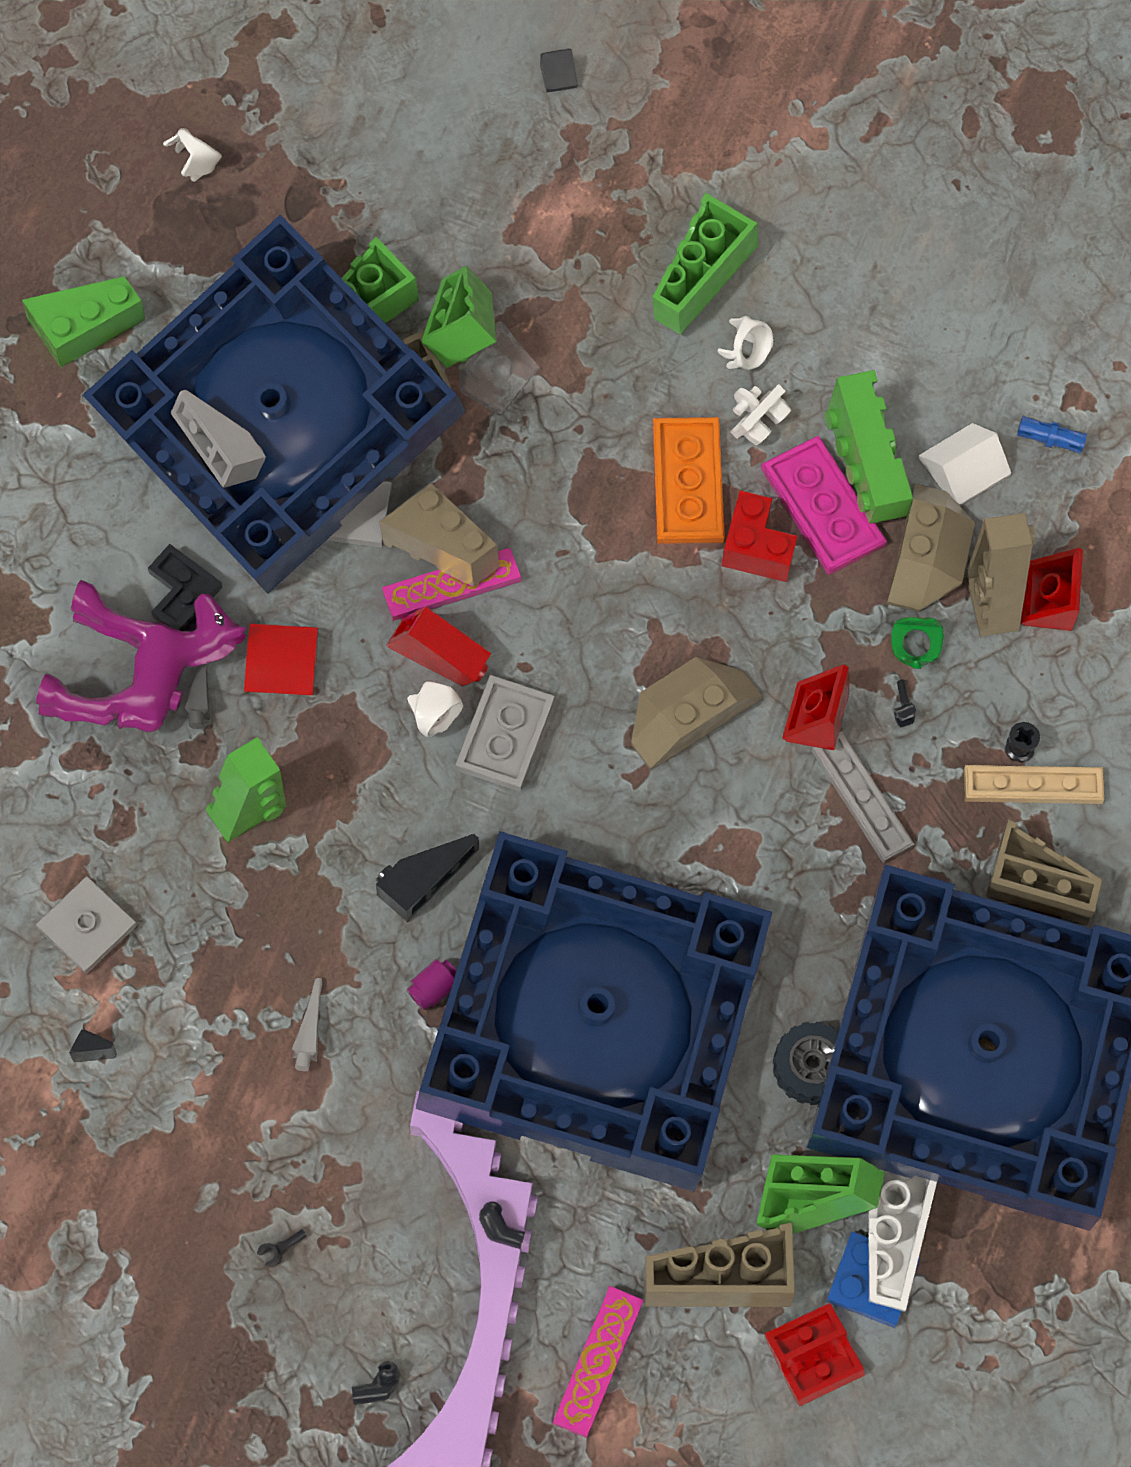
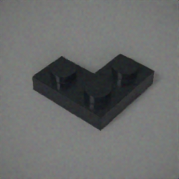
M171 544L148 567L149 574L171 590L151 611L152 617L158 622L180 631H184L196 618L194 602L201 594H210L214 598L223 588L221 581Z

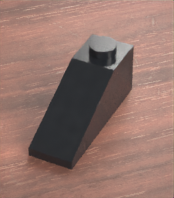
M471 834L400 859L393 867L391 865L386 866L376 878L377 896L408 922L479 850V837Z

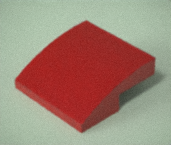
M250 624L244 692L314 696L318 627Z
M830 1303L764 1333L773 1357L799 1407L865 1376V1369L849 1343L847 1332Z

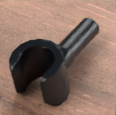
M903 679L897 681L901 706L893 709L894 718L900 728L914 723L916 713L914 704L910 703L905 680Z
M301 1229L277 1245L270 1243L261 1245L257 1250V1254L260 1256L267 1250L273 1249L274 1258L264 1265L275 1267L281 1262L282 1254L307 1237V1235Z

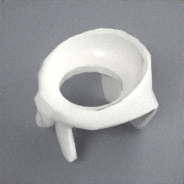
M185 128L179 129L177 135L163 143L164 146H171L177 142L175 146L177 153H180L186 147L191 155L181 174L183 176H191V181L193 182L203 175L213 172L215 165L222 158L218 151L202 140L192 136Z
M746 315L741 318H731L729 320L730 324L737 328L734 351L719 348L718 353L727 359L734 360L727 363L726 367L728 369L740 367L744 370H751L757 368L765 361L773 346L771 328L766 322L752 319ZM743 340L753 343L752 353L747 359L742 354Z
M426 681L418 694L408 697V702L415 715L417 727L425 737H432L436 733L447 730L463 708L462 700L453 688L436 682Z

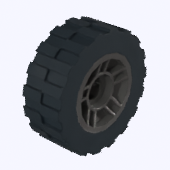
M804 1022L800 1026L795 1025L790 1028V1031L787 1034L785 1033L781 1037L779 1044H777L773 1057L774 1077L777 1078L779 1088L786 1092L785 1095L796 1099L798 1103L803 1104L804 1102L810 1103V1105H817L819 1102L833 1046L838 1034L834 1027L823 1025L822 1022ZM817 1058L819 1060V1067L815 1069L809 1068L806 1060L814 1061Z

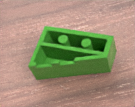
M467 265L442 278L421 341L446 368L458 362L463 363L476 352L496 342L492 292Z
M125 276L22 300L28 321L60 367L65 366L145 320L142 301Z
M258 737L227 755L218 777L222 782L221 787L214 788L212 795L216 800L214 803L207 805L206 812L228 843L262 821L269 822L276 819L282 814L283 809L287 807L280 769Z
M772 1154L756 1225L766 1230L779 1228V1225L792 1222V1232L795 1234L878 1208L885 1172L861 1158Z

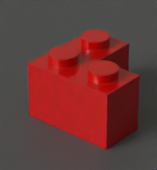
M739 491L723 551L721 566L787 582L797 536L766 528L772 498Z

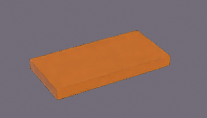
M719 417L653 418L657 544L724 543Z

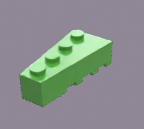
M705 192L701 200V206L697 214H694L684 240H681L676 249L677 254L672 264L668 265L652 297L654 319L681 335L759 246L758 223Z
M377 237L369 243V249L362 257L359 255L350 264V270L341 278L384 323H387L419 301L416 277Z
M875 370L837 377L828 410L824 414L827 428L833 430L836 438V451L839 457L844 458L846 463L847 479L856 488L858 507L862 513L865 512L869 524L907 516L913 500L902 459L894 458L896 439L893 429L885 428L883 411L886 410L883 396L876 398L873 386L874 383L878 382Z

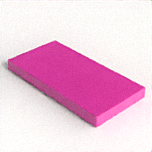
M819 435L761 464V470L828 575L886 546L887 541L876 523L869 524L865 512L862 513L860 511L856 492Z

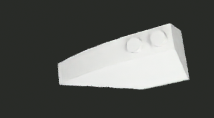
M883 1171L885 1174L878 1208L868 1211L869 1302L906 1311L937 1182L913 1176L910 1179Z

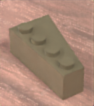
M1025 513L986 518L983 521L966 573L979 637L1019 631L1032 546L1036 544L1033 525H1028Z
M792 1222L779 1225V1228L767 1231H762L761 1229L748 1232L746 1236L729 1240H726V1238L714 1240L711 1244L695 1248L689 1246L646 1256L644 1266V1307H791L793 1302L795 1282Z

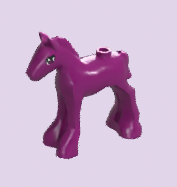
M80 580L72 598L71 611L74 612L73 622L87 626L106 636L127 642L137 648L133 682L130 686L110 696L87 698L71 693L59 678L46 673L41 681L36 698V704L39 705L38 714L50 718L57 717L64 721H86L104 726L118 719L117 725L119 729L136 728L145 732H154L164 725L163 721L169 710L177 711L180 706L183 692L177 690L183 669L188 666H199L226 658L236 648L237 644L242 643L246 639V635L242 634L246 628L239 627V624L234 623L210 594H201L194 602L197 629L192 632H184L163 623L130 618L115 612L105 604L93 584Z

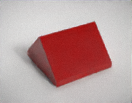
M1081 548L1030 560L1020 624L1031 627L1072 631L1080 610L1083 550Z
M843 664L797 682L782 736L783 740L795 744L835 750L849 697L848 666Z

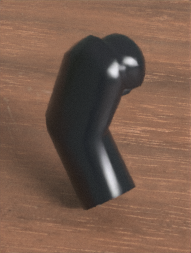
M494 1201L487 1202L479 1212V1221L487 1238L496 1243L521 1249L525 1231L506 1226L501 1214L503 1210L501 1205Z
M391 1361L383 1362L379 1365V1372L371 1384L352 1386L353 1404L359 1405L387 1400L400 1381V1371L397 1365Z

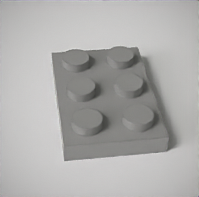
M490 675L457 759L455 770L521 792L553 707L555 696Z

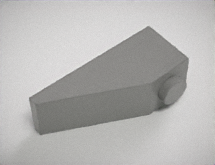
M180 391L171 414L221 486L225 488L256 479L266 456L250 433L189 391Z

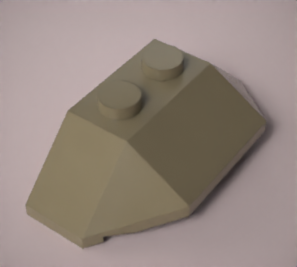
M914 483L912 490L913 500L906 516L887 605L921 612L928 605L961 586L975 522L947 491Z
M695 657L640 692L631 745L651 771L762 700L763 696L743 670Z

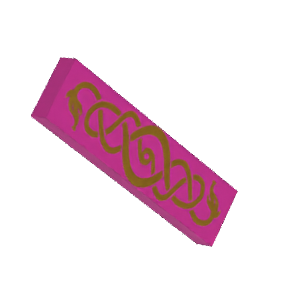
M511 548L498 551L500 567L475 586L436 570L382 587V593L392 621L402 619L425 606L431 610L521 582V575Z
M609 1286L554 1417L553 1425L587 1439L644 1300Z

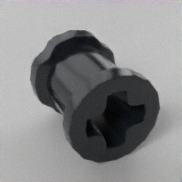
M1029 722L1015 724L1011 728L1006 741V755L1012 761L1020 763L1029 761L1033 757L1034 750L1040 741L1039 730Z

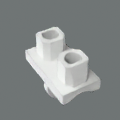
M778 384L758 401L757 397L761 394V390L758 387L754 386L750 391L739 388L734 394L738 404L733 408V411L738 416L744 411L748 413L730 433L736 439L744 435L756 446L763 442L771 433V430L760 418L766 414L777 425L791 412L790 407L781 398L785 390Z

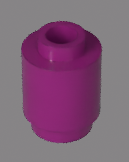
M435 959L410 981L412 985L406 991L422 1010L425 1011L430 1006L434 1008L450 994L457 970L446 959L442 963Z

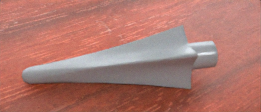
M316 978L314 981L309 1004L292 1047L294 1051L292 1058H297L295 1069L299 1071H309L311 1060L317 1062L318 1016L323 983L321 978Z

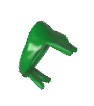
M905 617L898 619L894 623L891 632V646L893 654L900 662L913 669H921L924 665L935 661L940 655L944 639L943 626L940 621L929 617ZM912 630L923 631L930 639L928 652L919 657L909 655L903 647L904 636Z

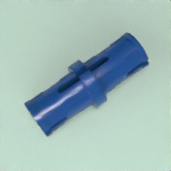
M1023 415L1017 436L1045 443V447L1048 448L1056 446L1081 454L1087 433L1066 429L1054 421L1050 424Z

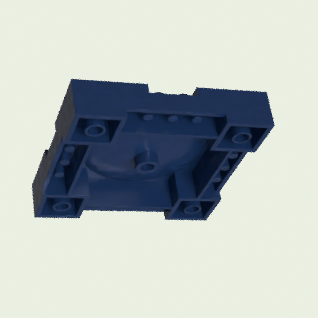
M281 214L231 259L234 265L138 353L131 350L83 394L105 421L267 594L342 526L340 521L388 477L391 480L394 479L466 412L457 394L413 349H410ZM180 391H189L250 433L266 456L256 479L225 488L221 486L171 414ZM280 398L276 406L268 407L271 400Z
M499 831L450 995L419 1090L416 1109L520 1140L521 1136L571 1150L591 1156L590 1161L694 1192L704 1172L720 1112L721 1100L772 912L704 892L701 897L566 857L568 851ZM597 1004L603 1008L604 1012L600 1014L593 1013L588 1008V1005Z
M885 864L876 887L847 1001L806 1148L835 1157L861 1158L886 1172L910 1179L913 1176L928 1179L982 1195L985 1201L1090 1231L1102 1215L1117 1151L1115 1146L1131 1082V935L1099 925H1094L1092 929L958 891L954 889L955 884ZM985 1039L990 1041L995 1050L986 1051L982 1049L978 1040Z

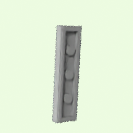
M839 732L835 750L812 747L813 755L882 863L885 864L911 850L914 847L913 841L843 732Z

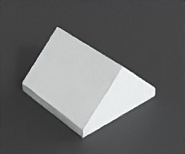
M974 423L923 452L918 457L941 489L947 491L960 506L1011 476V471L997 433Z

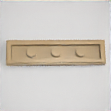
M965 765V802L1103 804L1105 800L1103 767Z

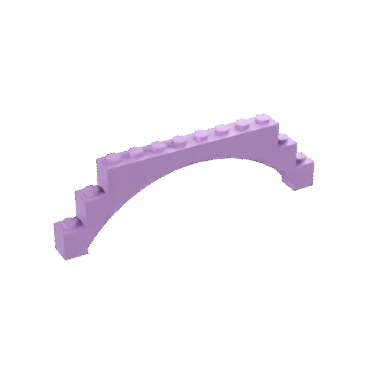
M417 1091L410 1123L411 1135L420 1136L440 1159L454 1181L465 1204L476 1239L480 1262L481 1292L476 1330L468 1358L457 1384L441 1411L424 1433L387 1467H490L492 1449L486 1448L488 1434H496L499 1412L493 1411L495 1397L502 1398L506 1375L499 1374L502 1360L509 1361L512 1339L506 1338L508 1324L515 1325L519 1303L512 1300L514 1289H522L525 1267L519 1266L521 1252L528 1253L532 1231L525 1230L527 1217H535L538 1196L532 1195V1183L491 1176V1174L498 1175L502 1153L495 1152L496 1141L455 1134V1131L462 1132L464 1123L417 1110L416 1104L419 1091ZM494 1201L501 1205L503 1209L501 1214L506 1226L525 1231L521 1249L496 1243L487 1238L479 1221V1212L487 1202Z

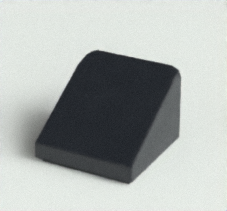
M571 49L541 53L540 67L546 93L578 87Z
M83 1029L79 1032L69 1054L73 1062L114 1059L117 1052L113 1042Z

